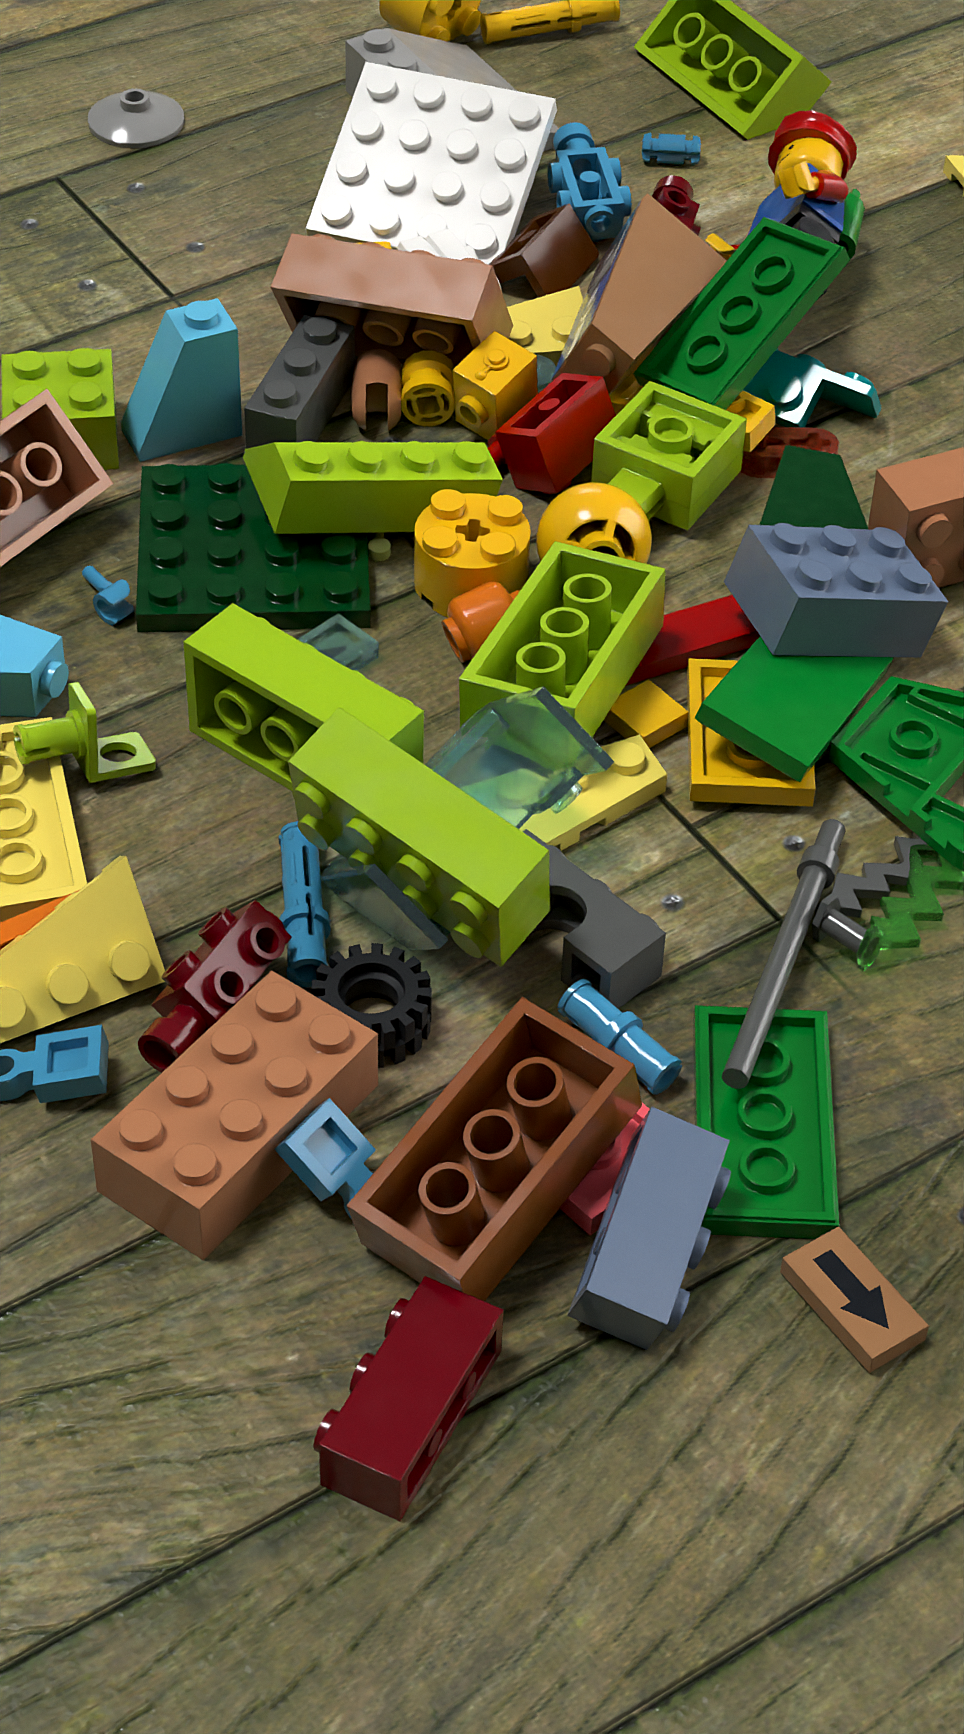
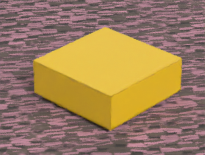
M648 679L619 695L604 721L625 739L640 735L647 746L651 748L686 728L689 712Z

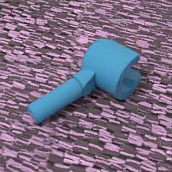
M87 566L83 569V577L99 592L93 597V605L97 614L104 622L114 625L134 612L133 605L124 599L130 594L129 584L126 580L120 579L112 583L103 577L93 566Z

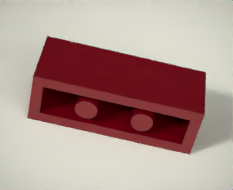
M424 1276L410 1300L401 1298L395 1304L385 1327V1340L376 1354L367 1352L359 1361L351 1379L350 1395L341 1410H329L320 1423L313 1444L314 1451L319 1453L320 1485L400 1522L502 1351L504 1310Z

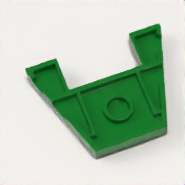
M891 676L831 741L828 759L952 866L963 870L964 807L944 798V795L964 773V692Z

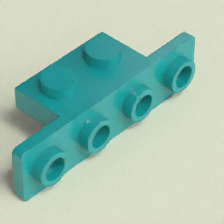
M778 348L743 389L775 405V423L802 433L820 397L873 418H877L882 409L877 390L866 377L854 372H846L845 375L826 369L821 361L810 355L798 354L797 357L779 351Z

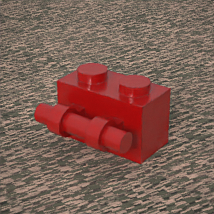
M561 373L488 439L487 448L497 468L502 463L507 464L515 488L541 491L544 494H557L566 489L571 484L572 479L590 462H593L594 438L616 416L604 378L602 376Z

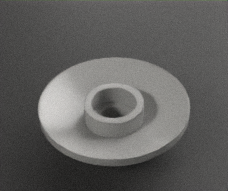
M128 89L124 92L109 95L95 103L88 113V127L91 133L100 141L121 148H148L163 144L177 136L184 126L183 109L175 100L166 95L142 89Z

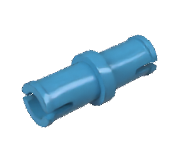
M586 979L578 980L565 991L558 1003V1012L563 1017H567L590 1038L635 1064L637 1079L647 1086V1089L652 1094L657 1095L663 1092L674 1082L682 1069V1061L678 1057L671 1055L642 1030L643 1022L639 1017L630 1011L622 1013L594 989L592 984Z

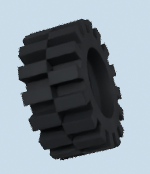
M371 943V953L362 954L360 944L349 946V958L345 959L337 951L329 956V967L321 963L316 970V980H312L311 994L378 1033V1068H384L385 1056H390L396 1065L405 1061V1048L415 1055L422 1048V1038L428 1039L432 1006L430 976L427 970L421 972V962L413 956L404 963L405 950L394 946L390 955L383 954V944ZM363 998H381L396 1005L381 1013H362L348 1007L352 1002Z

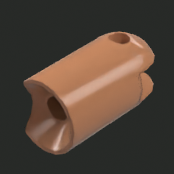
M368 350L359 355L353 364L352 415L357 425L365 431L367 412H387L388 431L394 428L401 419L402 366L398 358L386 350Z

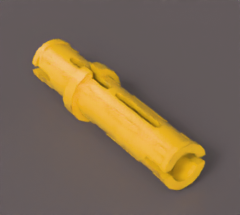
M562 0L488 14L481 13V35L486 44H491L495 41L532 36L567 29L570 33L578 32L585 25L618 21L620 19L619 0Z

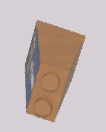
M647 193L598 263L550 383L561 373L602 376L610 396L638 368L727 260Z

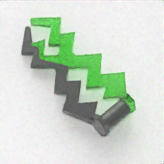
M913 831V838L895 836L894 847L900 864L863 863V877L837 872L832 894L821 901L812 922L813 939L820 942L826 936H830L857 954V967L862 971H865L875 962L881 950L919 947L921 938L913 921H942L944 913L933 888L964 890V869L960 870L951 865ZM921 858H937V866L923 865ZM887 883L905 885L911 898L889 897L890 889ZM859 897L881 899L880 907L886 918L871 916L869 923L871 927L865 929L847 916L861 918L862 908L857 899Z

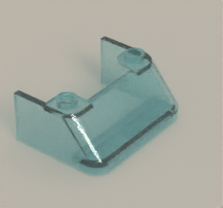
M543 686L490 702L482 707L453 734L425 765L520 829L534 814L542 813L549 808L555 814L561 812L582 791L583 787L578 781L584 775L606 771L614 761ZM339 854L322 873L321 880L341 900L408 950L440 949L447 942L446 936L450 931L432 918L429 920L375 864L350 867L348 859Z

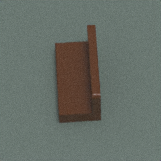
M568 203L533 217L511 240L505 251L496 256L489 265L493 266L500 284L525 275L537 296L542 297L569 289L598 258L599 252L572 206Z

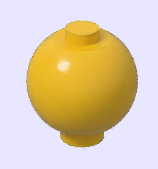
M596 482L573 486L560 493L551 501L540 519L536 544L540 562L552 544L557 541L647 564L651 551L652 536L649 521L644 510L631 495L613 485Z

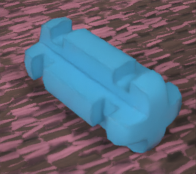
M652 133L644 134L642 141L643 161L650 162V158H657V163L684 164V160H691V165L698 164L701 152L700 137L693 135L692 140H685L686 135L659 134V138H651Z

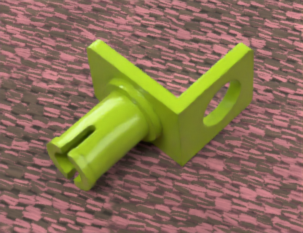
M79 682L68 684L69 711H67L66 717L27 725H14L13 728L14 735L19 736L13 738L15 750L21 764L72 753L90 783L156 769V759L139 733L129 732L97 739L96 710ZM112 750H126L135 755L132 759L122 762L109 761L102 757L103 754Z

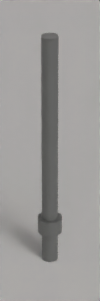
M828 819L822 823L814 845L809 846L804 851L797 868L799 883L722 1073L723 1081L732 1088H744L749 1082L822 891L832 885L840 865L837 853L846 832L845 826L838 820Z

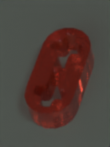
M773 427L751 452L743 450L741 473L756 478H775L785 445L838 454L839 441L834 434L820 428Z

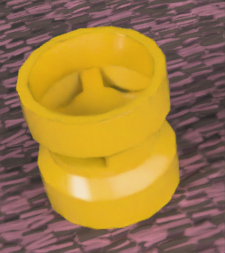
M420 351L406 359L402 367L403 389L401 391V410L405 417L414 424L420 426L442 424L451 417L455 410L453 369L455 367L452 361L444 354L436 351Z

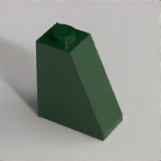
M785 445L760 525L775 526L778 523H787L795 527L824 528L828 525H836L845 529H869L841 455Z

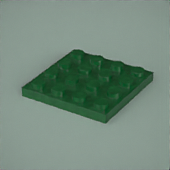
M220 463L217 465L179 466L164 464L160 466H142L136 597L137 632L197 631L232 603L257 617L267 620L271 625L280 630L371 628L367 533L275 534L246 464Z

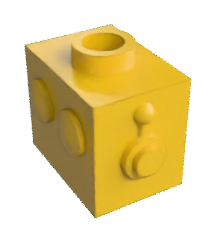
M493 331L453 369L455 421L486 440L490 439L496 430L538 394L537 355L498 332Z

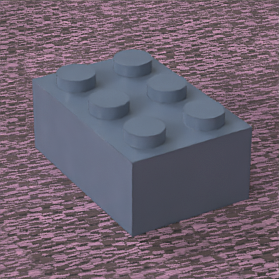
M778 523L775 526L748 525L724 580L725 585L773 655L921 657L949 602L932 580L931 574L922 567L907 547L904 538L895 530L885 527H876L870 530L845 529L836 525H828L824 528L795 527L787 523Z

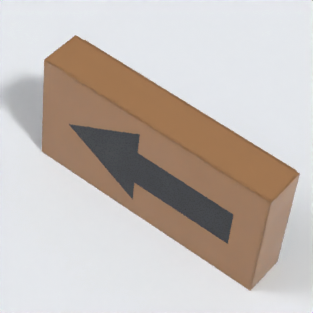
M839 1226L782 1258L780 1273L869 1373L926 1340L929 1325Z

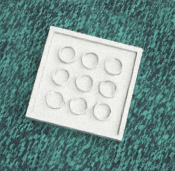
M365 62L306 226L307 236L323 234L335 240L350 243L386 241L390 242L391 249L396 250L400 241L419 236L426 239L430 233L450 229L463 246L470 245L473 247L478 260L489 264L495 257L505 251L511 240L515 237L557 112L556 99Z

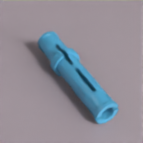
M298 821L283 826L280 830L281 835L278 837L281 847L284 912L279 919L282 921L285 930L292 936L286 944L287 977L289 981L299 987L311 988L312 980H316V970L321 963L329 967L325 941L330 935L331 922L328 912L323 909L319 848L304 837L298 828Z

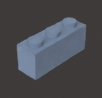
M650 1108L631 1137L567 1316L645 1350L651 1346L664 1329L671 1332L676 1330L690 1296L689 1291L680 1288L686 1268L696 1269L710 1238L711 1230L701 1226L707 1207L715 1209L718 1206L731 1175V1170L721 1166L730 1140L659 1109Z

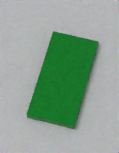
M763 217L634 371L633 375L638 384L644 387L649 381L727 410L850 261L845 247Z
M759 636L702 702L694 719L797 782H801L831 744V741L838 735L887 672L894 657L773 655Z
M695 1005L693 1017L695 1125L730 1140L721 1166L731 1170L729 1182L718 1206L715 1209L707 1207L701 1226L711 1230L710 1235L817 1239L839 1226L827 1011L777 1009L747 1086L736 1089L725 1084L722 1079V1073L748 1008Z

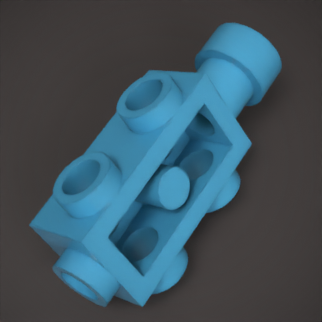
M576 122L565 124L557 130L553 138L556 159L555 162L548 163L547 178L550 193H557V208L570 203L592 242L616 238L623 227V217L630 216L632 209L629 186H621L620 160L618 157L608 158L605 147H595L591 132L585 125Z

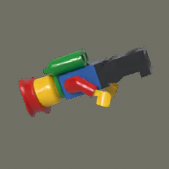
M813 110L797 111L784 117L775 132L774 141L770 145L768 153V164L775 175L774 185L776 189L760 204L748 235L762 218L766 217L843 246L849 258L852 259L856 252L865 207L860 199V192L857 189H853L848 193V186L844 181L856 160L857 145L851 134L839 122L826 114ZM715 233L710 234L705 239L711 245L710 247L726 260L741 245L730 246Z

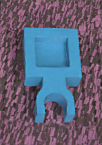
M96 1025L36 1035L34 1051L0 1050V1101L18 1098L29 1090L35 1091L40 1104L106 1093L109 1041L103 1026Z
M329 1098L318 1105L274 1150L320 1201L337 1191L342 1196L345 1211L351 1218L346 1205L373 1175L364 1165V1162L376 1149Z

